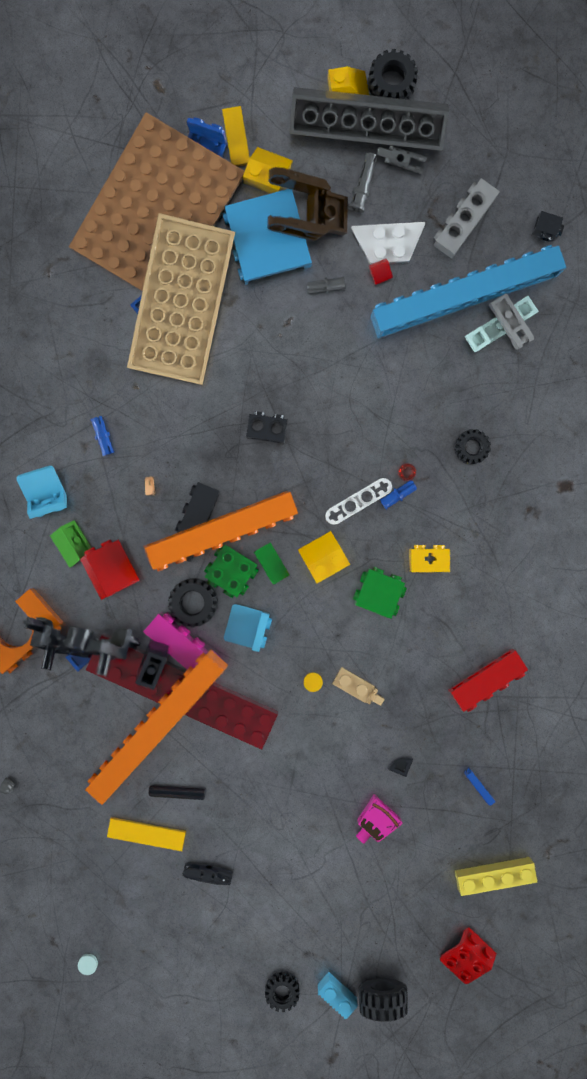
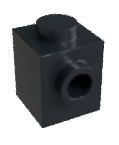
M541 211L537 216L532 235L539 236L541 240L546 242L554 241L563 232V217Z

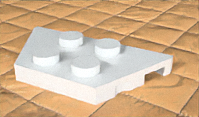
M425 222L351 226V232L358 240L359 246L366 254L370 265L385 258L389 264L409 263Z

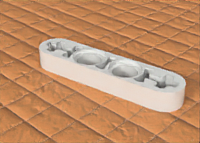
M381 478L327 510L325 514L326 521L333 525L338 524L391 492V482L386 478ZM380 482L383 484L387 483V491H379L377 493L379 497L376 498L375 492L371 487L374 486V489L380 487ZM369 491L372 494L370 502L362 500L361 495L363 492ZM347 501L355 503L356 508L353 512H348L345 509ZM341 505L343 512L347 516L343 517L340 514L337 516V521L330 520V512L336 513L340 511L337 507Z

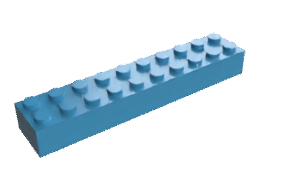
M548 245L543 247L541 252L534 254L531 251L522 255L523 258L521 259L511 258L504 261L503 265L497 266V264L486 267V271L479 273L476 270L468 273L465 278L455 277L449 280L448 284H435L430 287L431 290L423 292V289L413 292L410 297H397L393 300V303H380L375 306L371 314V320L377 337L381 338L504 294H509L558 277L567 268L559 245L555 247Z

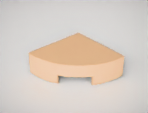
M153 476L145 477V493L147 496L155 495Z

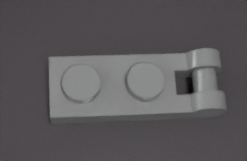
M507 294L502 295L489 304V307L511 339L512 345L516 350L522 348L524 343H530L534 340L532 332ZM518 331H521L523 335L520 338L517 335Z

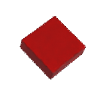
M386 258L369 265L373 281L376 285L393 278L389 262Z

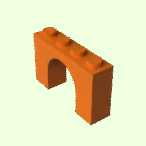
M34 588L29 589L15 601L28 617L49 619L53 623V628L62 629L60 627L64 623L62 619ZM32 635L23 646L10 645L0 636L1 674L6 672L12 673L18 667L17 663L21 659L25 661L33 654L31 651L35 647L30 646Z

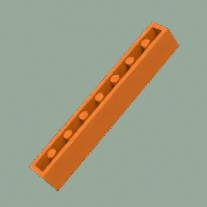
M285 491L143 547L151 568L161 571L168 568L170 563H182L187 560L186 557L193 555L197 557L204 554L206 549H218L223 546L222 543L230 541L232 543L240 540L242 535L247 534L250 536L259 532L258 529L262 527L268 529L276 526V522L283 520V522L294 519L293 515L298 514L291 492Z

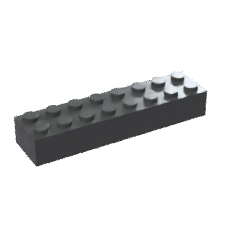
M294 87L289 134L443 151L449 105Z

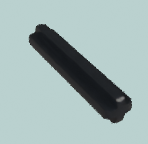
M151 785L148 792L150 797L205 799V789Z

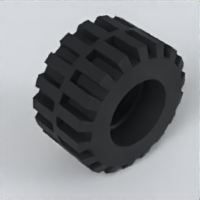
M392 49L391 52L385 50L383 55L378 54L376 60L374 59L368 78L369 90L373 92L372 96L409 99L412 92H414L418 78V68L415 67L416 62L414 59L410 60L411 56L409 54L404 55L402 50L396 52V49ZM388 71H396L403 77L404 81L397 85H391L384 81L382 75Z
M195 578L181 581L174 586L168 598L170 615L176 619L177 623L183 624L182 626H201L214 616L218 604L217 594L214 592L213 587L204 580ZM190 591L200 593L204 599V607L197 614L186 612L182 606L183 596Z
M376 978L365 981L359 986V1011L361 1015L367 1019L379 1022H389L405 1017L408 1013L407 985L390 978Z

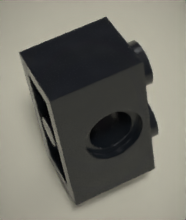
M150 640L138 668L135 684L155 689L168 659V645Z

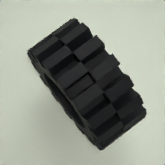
M470 429L460 434L454 446V449H456L455 453L459 457L458 459L464 461L463 463L471 465L484 461L491 451L489 437L478 429ZM473 439L479 443L480 449L478 453L470 454L466 451L467 441Z
M278 972L275 977L272 975L265 987V998L267 1004L270 1003V1008L273 1009L275 1007V1011L279 1012V1009H282V1012H285V1009L288 1008V1011H290L292 1006L295 1007L297 1005L300 995L297 979L295 977L292 978L291 974L287 976L286 972H283L282 975ZM282 985L286 986L290 991L289 995L283 999L275 994L276 988Z

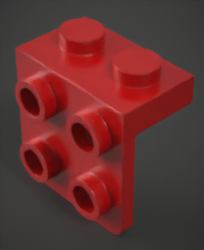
M467 928L463 932L460 943L442 954L440 961L464 984H469L492 970L497 953L471 928Z

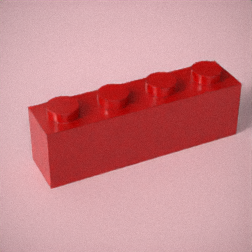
M511 649L449 689V692L463 712L466 710L469 712L475 709L477 703L481 700L487 701L493 696L492 693L498 689L502 691L507 688L512 680H519L524 677L528 668L517 651Z

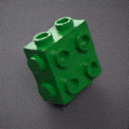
M225 544L215 552L214 556L217 557L213 563L209 562L204 572L207 573L205 578L208 579L207 583L214 588H217V586L223 588V593L230 598L238 597L239 594L243 596L249 587L246 585L249 578L254 579L259 571L256 568L258 564Z
M373 567V570L368 569L367 572L363 571L360 582H362L360 590L356 589L353 596L354 604L392 619V616H396L400 606L397 603L399 598H403L407 590L404 587L405 583L401 581L402 577L391 574L390 577L383 574L384 570Z

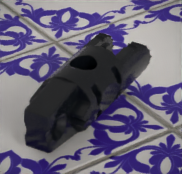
M188 862L185 864L182 874L187 879L199 882L230 885L233 872L216 866Z

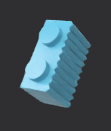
M330 972L318 983V995H321V998H324V1001H327L332 1006V1009L335 1008L338 1014L344 1016V1019H347L358 1007L357 997Z

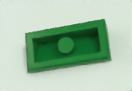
M271 542L254 552L273 585L290 575Z

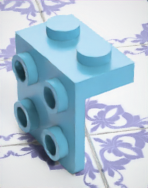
M46 466L17 476V482L27 500V514L30 519L42 517L45 514L67 508V494L53 466Z
M234 604L231 608L224 640L252 648L253 651L259 652L260 648H265L267 637H264L265 629L269 630L272 619L269 618L270 613Z

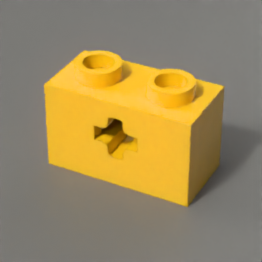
M414 545V549H409V572H450V549H445V545H433V549H426V545ZM429 553L432 557H434V560H432L430 564L428 561L425 560V557H428Z

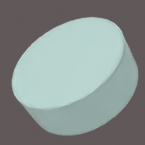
M84 954L78 962V970L84 975L93 974L98 966V960L92 954Z

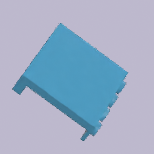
M292 189L278 191L225 206L226 213H222L225 225L229 224L231 231L235 232L233 243L236 250L232 251L235 262L239 261L241 268L238 269L240 280L244 279L245 285L248 284V281L303 266L304 269L312 267L306 239L267 229V218L270 215L272 217L280 216L300 219Z

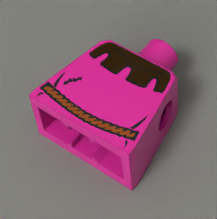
M374 794L357 820L362 829L356 837L363 844L371 836L377 842H380L401 826L403 822L396 813Z

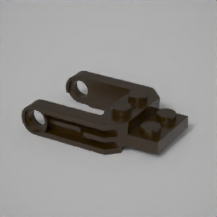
M282 167L269 169V183L307 193L308 198L307 221L292 217H272L270 215L267 218L268 230L311 241H316L327 232L342 236L347 234V196L332 193L330 191L331 187L325 179Z

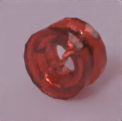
M404 464L399 468L398 475L402 480L410 481L415 477L416 469L412 464ZM406 467L412 470V474L408 478L404 477L405 474H402V470H405Z

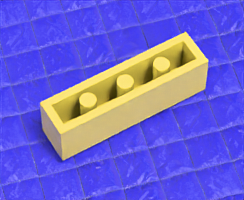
M530 857L455 870L457 886L461 896L537 883L535 865Z

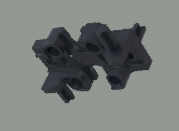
M27 617L26 620H23L24 628L33 630L30 646L45 650L41 669L51 671L55 653L83 658L97 655L100 656L96 674L107 676L110 660H126L128 648L136 650L137 646L141 644V642H138V638L131 636L132 630L116 629L109 639L99 640L95 638L94 631L69 627L67 639H65L66 636L61 635L60 630L53 628V623L49 619Z

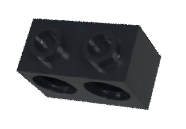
M254 411V414H249L246 438L284 444L288 419H284V415L273 414V417L265 416L264 412ZM255 421L263 423L261 430L253 429L252 425ZM278 423L282 426V431L274 433L271 427Z

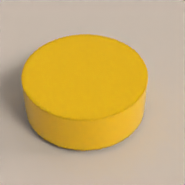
M310 672L304 677V687L308 691L316 692L321 689L323 680L318 673Z

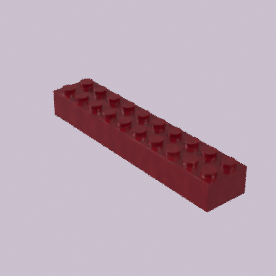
M104 633L99 640L109 639L111 635ZM128 648L126 660H110L107 676L96 674L100 656L92 655L86 671L159 703L166 693L170 695L173 692L171 687L177 680L181 682L184 680L185 676L183 674L186 672V669L166 661L154 690L135 684L137 671L145 651L140 648L136 650ZM214 682L185 715L262 750L278 716V711Z

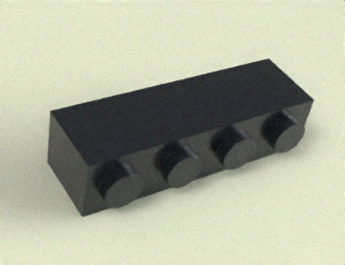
M199 482L197 485H193L189 494L192 496L189 503H185L182 511L185 515L182 521H178L175 531L178 533L209 521L220 491ZM194 556L186 557V561L192 562Z

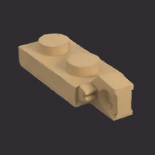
M341 667L332 682L333 685L369 705L373 701L381 706L385 700L377 694L378 689L374 685Z

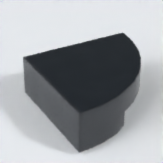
M398 758L390 764L388 770L407 777L413 758Z

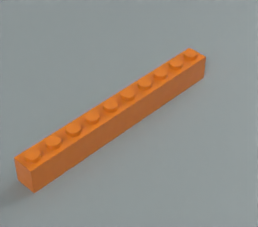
M212 650L207 654L203 652L195 660L198 664L194 668L190 666L183 674L185 676L182 682L177 680L171 687L173 692L170 695L166 693L160 699L159 703L161 705L158 709L155 707L151 709L146 715L149 719L146 722L142 720L134 728L137 732L133 736L129 734L122 742L125 744L122 749L117 747L110 755L113 759L110 762L106 760L99 768L101 772L98 775L94 773L87 781L89 785L85 791L101 805L106 802L227 668L228 664Z

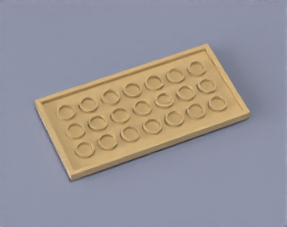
M159 213L127 368L203 385L234 241V231Z

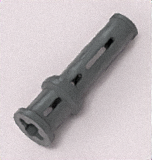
M366 153L358 184L352 190L353 197L351 203L348 204V209L355 213H364L365 211L364 204L366 198L369 197L368 188L378 158L373 153Z

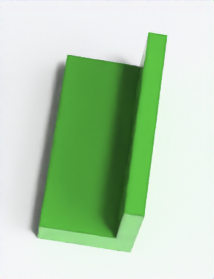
M75 520L61 526L50 535L69 568L81 561L80 559L85 556L84 552L91 549L90 544Z

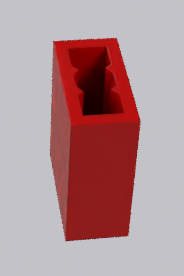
M110 539L102 543L101 548L97 550L93 547L85 551V556L80 559L101 600L140 581L119 539L114 542Z

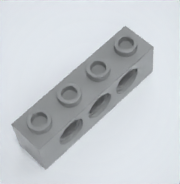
M482 178L478 183L473 182L467 191L470 193L466 199L463 197L456 206L458 208L456 214H450L445 222L448 225L444 230L440 228L434 237L436 239L434 246L451 259L500 192ZM472 199H478L481 205H474ZM466 214L469 217V221H463L460 215ZM456 230L458 232V236L452 237L449 234V231Z

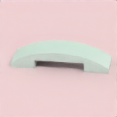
M529 296L514 304L524 321L539 312ZM495 317L466 335L465 339L476 353L505 335L506 332Z

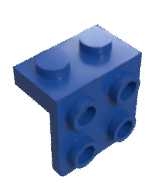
M196 117L193 119L188 118L186 122L190 131L188 138L223 158L228 144L223 128L217 124H206L202 119Z

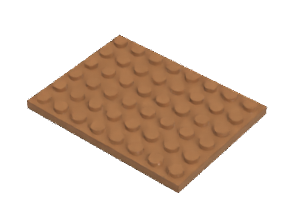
M146 112L69 247L143 291L159 213L215 227L225 210V206H227L243 179L245 171Z

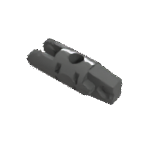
M390 145L389 149L379 146L377 155L386 157V163L397 165L422 174L423 169L418 166L409 165L411 157L421 162H426L427 160L426 156L406 151ZM399 154L404 156L403 161L398 160Z

